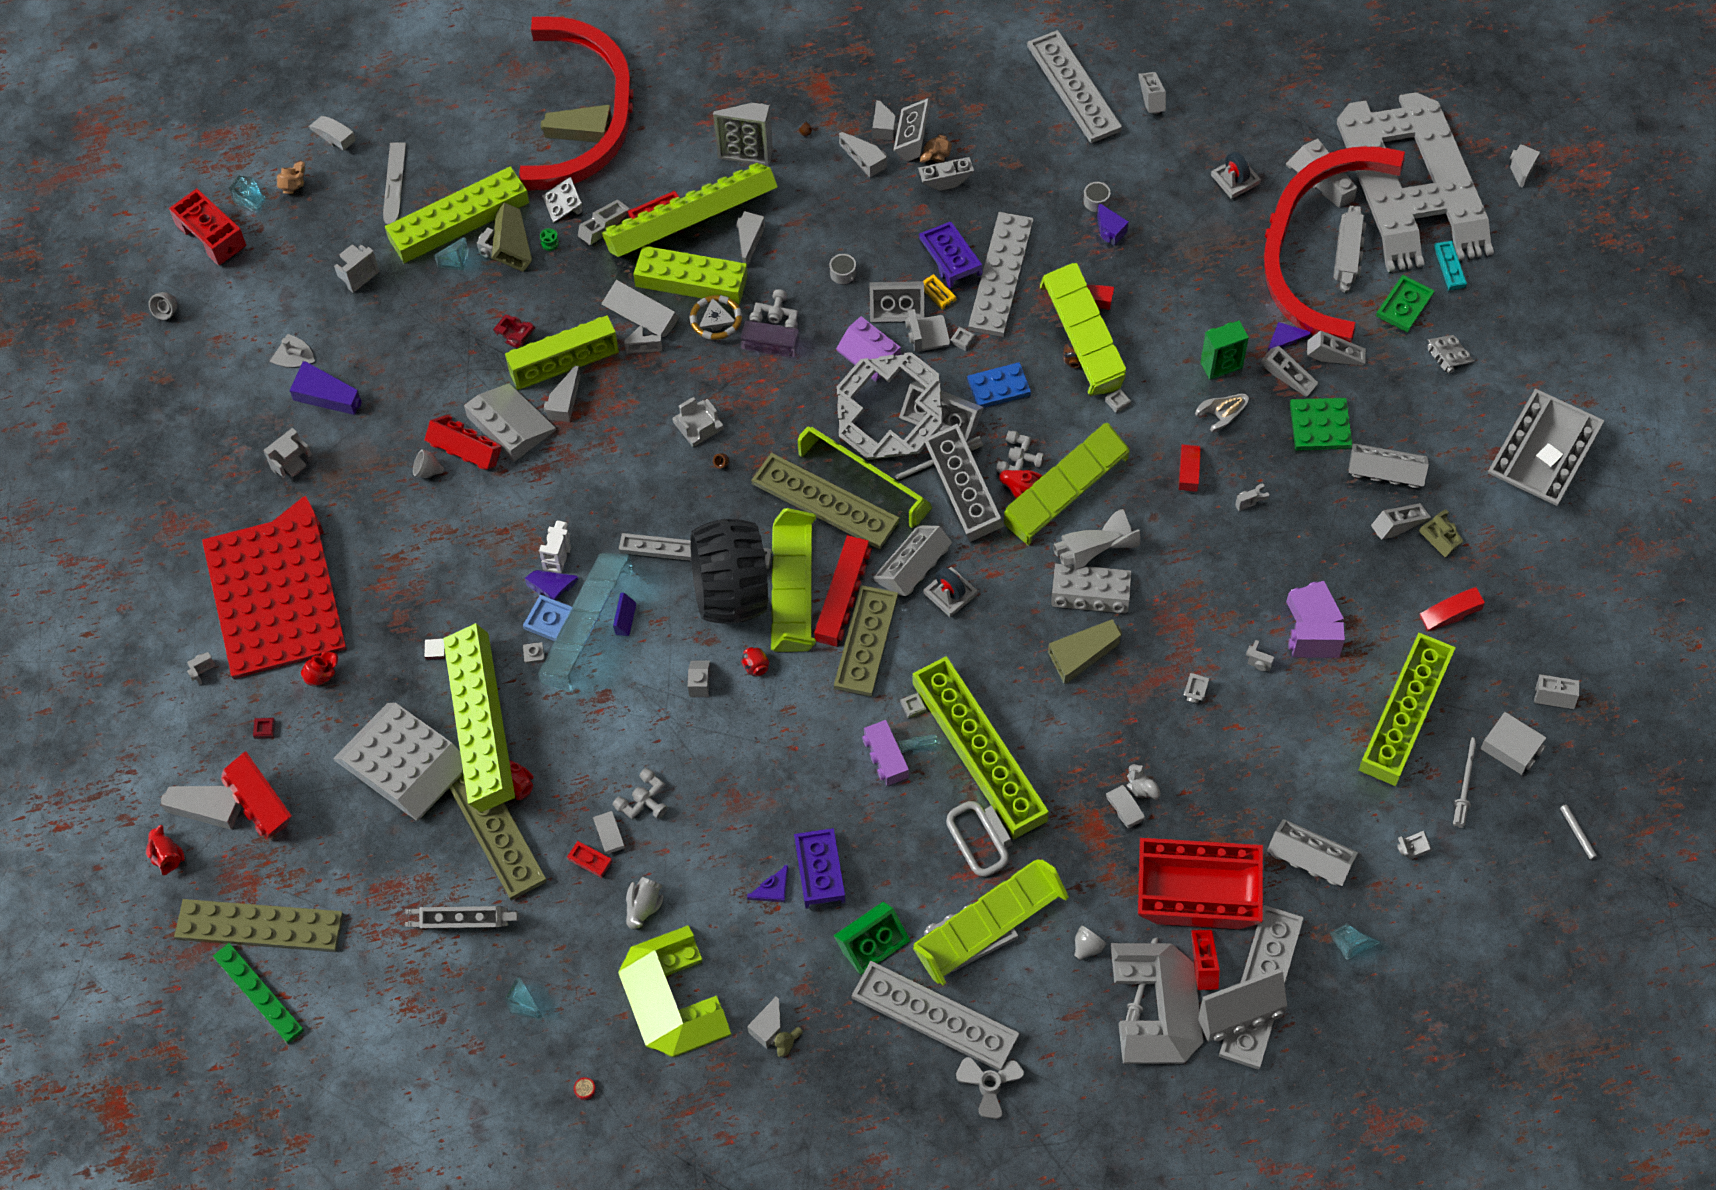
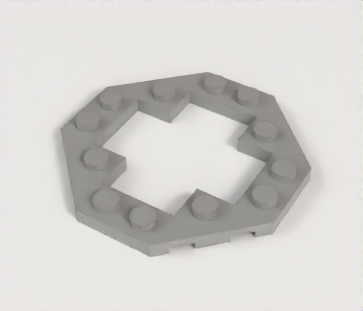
M912 352L898 356L887 355L875 359H860L837 386L839 437L867 460L919 454L926 446L924 439L936 434L943 426L940 375ZM902 369L926 388L914 402L926 411L927 414L904 440L889 430L881 441L877 443L854 425V422L865 410L853 398L875 372L890 382Z

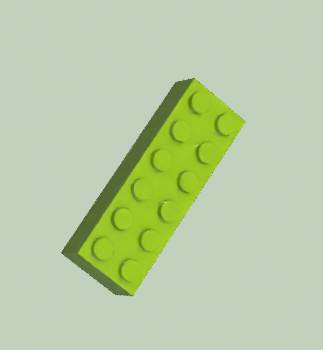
M642 246L633 275L635 287L697 298L722 295L731 298L739 305L748 272L747 263Z
M607 315L596 318L591 322L580 324L572 329L564 330L556 335L545 337L540 341L529 343L524 347L513 349L505 353L511 378L516 389L520 390L568 372L574 366L581 367L619 352L616 332Z

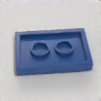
M1020 362L967 376V381L976 404L984 408L1031 396V390Z

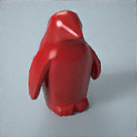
M1004 470L1001 472L999 480L1003 485L1010 488L1017 499L1022 493L1032 487L1042 475L1030 470Z
M509 760L514 794L519 801L531 793L534 786L531 780L534 779V776L525 767Z
M159 825L149 832L146 855L151 859V863L158 866L162 875L165 876L175 870L180 862L184 861V852L171 838L165 836L163 825Z

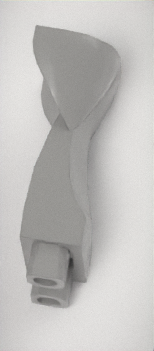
M1118 510L1110 517L1102 530H1083L1062 535V541L1053 544L1054 553L1056 556H1060L1063 566L1072 564L1077 569L1084 567L1093 557L1109 547H1139L1140 531L1139 529L1131 531L1124 510Z

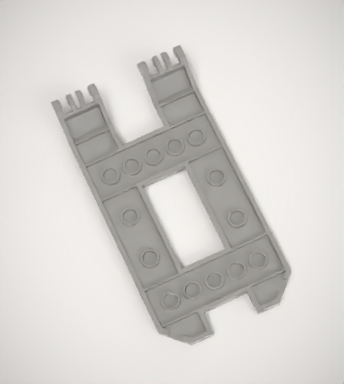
M1415 92L1399 95V102L1402 108L1371 113L1366 101L1349 103L1337 118V126L1346 148L1361 146L1385 148L1383 142L1414 137L1433 181L1431 184L1402 188L1397 175L1366 170L1356 171L1382 236L1387 271H1395L1394 260H1397L1399 270H1405V265L1407 269H1412L1413 263L1410 259L1412 257H1415L1418 268L1424 267L1419 229L1415 218L1445 213L1452 226L1453 244L1459 261L1465 259L1462 249L1467 250L1470 259L1474 258L1475 255L1477 258L1481 257L1482 250L1479 246L1483 245L1485 254L1487 256L1493 255L1494 250L1491 244L1488 216L1439 102Z

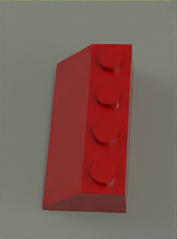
M245 751L223 769L221 780L225 787H229L232 790L234 800L238 804L241 803L244 807L246 817L249 820H253L258 834L264 836L267 840L285 829L292 815Z

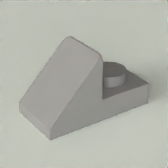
M643 325L639 326L624 340L626 354L662 351L661 335L644 336Z

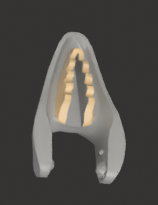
M1236 394L1223 398L1208 399L1198 406L1195 415L1197 417L1206 413L1216 415L1220 421L1212 425L1210 429L1212 433H1216L1227 426L1248 403L1249 397L1246 394Z

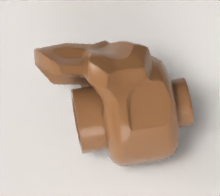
M937 135V138L927 141L921 154L920 162L924 163L930 159L936 162H944L945 158L949 157L952 143L947 140L948 137Z
M298 162L294 164L293 168H281V173L277 175V187L282 189L283 193L292 194L294 190L303 187L305 162Z

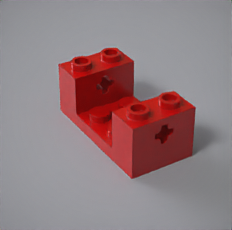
M197 188L169 208L175 225L185 235L192 232L203 243L207 255L218 266L247 246L241 229Z

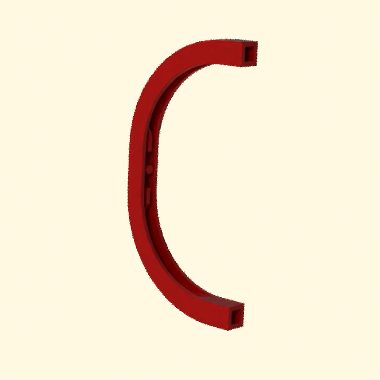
M532 17L531 33L533 41H564L584 46L600 55L608 63L616 78L612 122L603 138L593 148L577 158L559 164L520 166L519 179L526 190H551L570 177L574 184L587 179L600 171L614 158L622 147L628 132L630 113H633L631 99H634V90L631 89L628 65L622 51L604 32L590 24L570 18Z
M1361 146L1341 149L1326 154L1308 164L1292 178L1279 199L1275 213L1271 214V227L1267 228L1265 233L1267 241L1265 245L1264 267L1267 287L1273 301L1282 314L1298 328L1310 331V335L1314 336L1319 331H1323L1352 343L1356 322L1326 316L1314 311L1303 304L1291 292L1284 281L1279 259L1295 207L1312 187L1324 179L1340 173L1366 170L1400 176L1405 159L1404 151Z

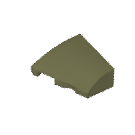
M1446 509L1419 529V532L1444 557L1450 555L1463 543L1461 536L1456 531L1455 524L1449 522L1447 518L1449 512Z

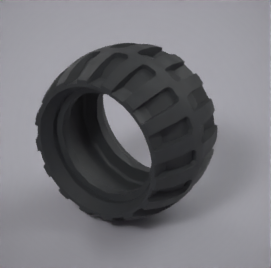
M721 519L703 524L692 530L690 535L691 566L695 596L701 619L714 623L734 624L754 619L765 613L768 609L767 569L762 538L756 523L740 519Z

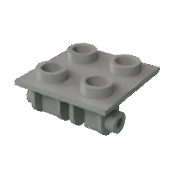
M571 177L543 195L553 223L571 211L576 214L582 212V202Z
M1454 335L1428 340L1430 342L1427 346L1428 351L1435 360H1438V364H1441L1440 366L1445 372L1450 374L1455 370L1454 366L1474 363L1469 352L1464 349Z

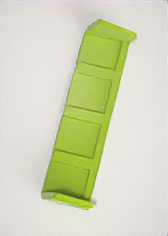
M1071 263L1044 275L1040 288L1041 290L1047 289L1090 383L1089 396L1115 392L1123 384L1126 377V367L1117 348L1113 344V339L1103 318L1100 316V311L1090 290L1086 286L1087 283L1078 264Z
M1104 423L1082 444L1078 445L1056 466L1036 481L1032 487L1008 505L1004 512V525L1024 543L1030 545L1032 537L1119 461L1122 459L1124 461L1128 460L1129 447L1109 423Z
M806 427L799 435V456L803 457L821 438L873 473L917 499V502L909 510V526L911 528L918 526L932 509L931 503L815 428Z
M790 508L781 511L772 527L771 650L774 652L809 651L816 644V639L811 638L812 523L816 520V514Z
M1042 859L1034 860L1012 875L1009 880L1002 882L983 895L977 902L970 904L951 917L945 924L935 928L914 943L913 950L931 978L943 986L946 984L944 979L946 974L1057 897L1065 901L1069 897L1055 867Z

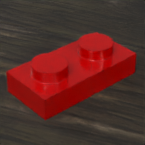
M579 841L576 842L567 856L569 861L600 878L603 877L612 863L611 858Z

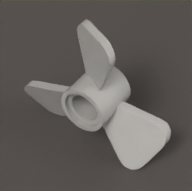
M967 1057L963 1059L957 1070L956 1079L961 1083L979 1085V1090L984 1095L979 1106V1114L984 1118L999 1119L1002 1116V1111L996 1095L1000 1091L1001 1083L1019 1080L1023 1077L1024 1072L1017 1062L1009 1061L998 1073L992 1070L983 1073L973 1059ZM990 1080L996 1085L994 1087H987L984 1083Z

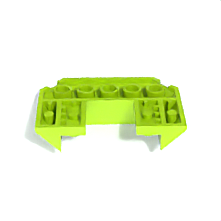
M689 925L630 947L618 972L646 1047L661 1051L672 1058L731 1035L723 1008H721L717 996L678 1010L665 976L703 962Z

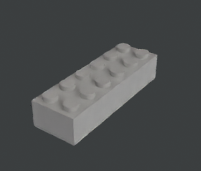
M953 425L925 438L924 442L969 541L971 542L1004 527L959 425Z

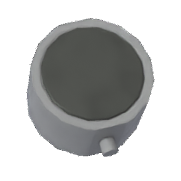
M1102 182L1088 184L1084 190L1083 202L1085 207L1093 212H1098L1099 204L1108 207L1111 194L1110 188Z
M838 254L831 259L829 263L830 277L834 282L849 284L855 279L857 275L856 261L852 256Z

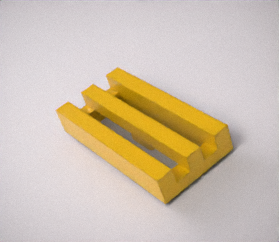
M934 274L924 280V292L942 310L946 305L949 306L952 301H956V296ZM930 281H933L949 298L947 299Z

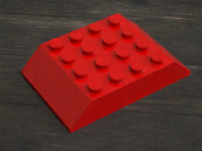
M1140 838L1138 916L1155 924L1242 929L1262 923L1263 845Z

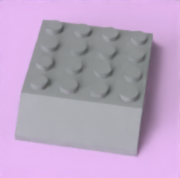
M1535 389L1487 473L1558 506L1591 449L1604 420ZM1548 443L1563 454L1562 458L1551 469H1548L1535 459L1536 455Z
M387 703L333 758L334 761L417 822L463 774L461 754L457 747L397 703Z

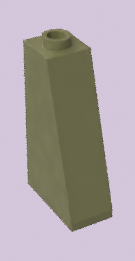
M610 105L546 113L544 120L541 121V130H543L545 138L598 143L610 126L612 117Z
M503 203L496 213L491 259L524 272L531 263L532 258L521 211L516 207Z
M1112 619L1049 643L1048 653L1063 683L1070 682L1119 645L1122 631L1119 625H1115Z

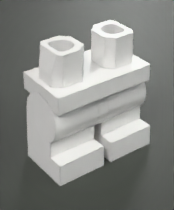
M556 521L554 527L549 526L548 543L546 546L541 545L539 550L543 570L562 573L567 552L570 553L571 550L570 534L568 533V524L566 522Z

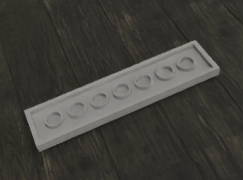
M1058 30L1027 42V47L1090 143L1121 132L1122 126Z
M1003 212L998 213L968 325L969 331L1004 337L1033 225V218Z
M1266 905L1263 906V922L1257 926L1241 983L1281 968L1285 984L1304 917ZM1270 1018L1265 1020L1260 1026L1253 1027L1252 1025L1246 1027L1241 1033L1234 1034L1233 1032L1226 1035L1219 1057L1260 1070L1274 1020Z
M870 961L852 994V999L998 1071L1003 1068L1019 1037L1018 1032L873 961Z

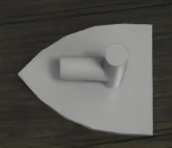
M287 334L282 339V343L271 358L270 363L286 368H297L301 366L303 361L313 364L315 360L311 349L303 340Z

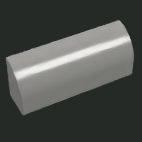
M618 280L615 281L602 302L603 306L640 326L643 325V328L656 335H661V337L668 335L680 318L673 310Z

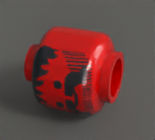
M749 647L743 652L741 663L749 675L758 677L767 672L769 660L761 648Z

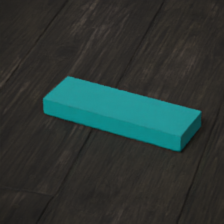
M1453 241L1435 243L1434 249L1448 290L1466 288L1467 282Z

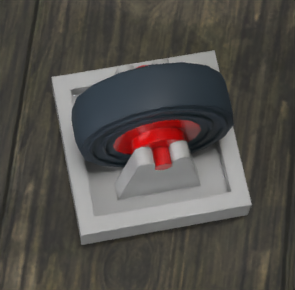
M1239 152L1228 154L1225 158V164L1211 172V176L1231 199L1252 189L1261 182V179Z
M950 567L949 569L942 568L937 572L936 580L924 589V594L951 618L978 594V590Z

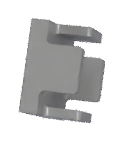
M354 245L349 246L340 254V258L347 264L342 268L338 264L334 266L337 276L347 284L348 289L352 293L380 272L374 251L370 247L365 248L363 245H360L359 249Z
M692 397L679 405L680 413L672 418L673 423L692 447L724 429L723 424L718 419L717 410L708 399L697 403L695 397Z
M293 428L263 450L271 470L282 477L286 476L285 471L294 477L306 467L305 462L299 458L302 453H305L308 457L312 455L309 446Z

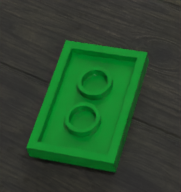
M1402 275L1377 311L1376 317L1409 332L1434 295L1435 290Z

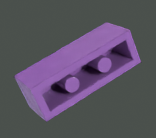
M884 720L865 727L862 739L865 747H869L871 750L869 754L873 764L877 763L879 768L877 772L880 780H884L886 785L889 786L909 778V769L887 721Z

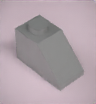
M876 101L873 139L894 140V134H897L898 123H895V115L881 101Z
M1521 144L1517 150H1513L1510 156V160H1512L1510 168L1519 186L1523 188L1537 163L1540 152Z
M690 661L688 668L689 697H709L710 661Z
M777 997L747 1026L749 1034L766 1049L770 1045H775L774 1040L781 1033L780 1003Z

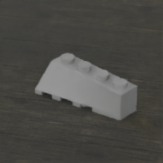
M1316 139L1303 145L1286 163V166L1290 169L1293 168L1298 173L1308 164L1329 154V152L1320 140ZM1345 172L1324 179L1314 186V188L1323 192L1322 195L1339 208L1353 202L1357 187Z

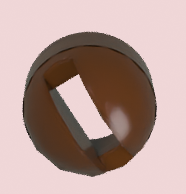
M806 121L797 132L806 137L811 134L812 127Z
M724 453L716 454L713 457L714 466L719 469L725 468L729 464V457Z

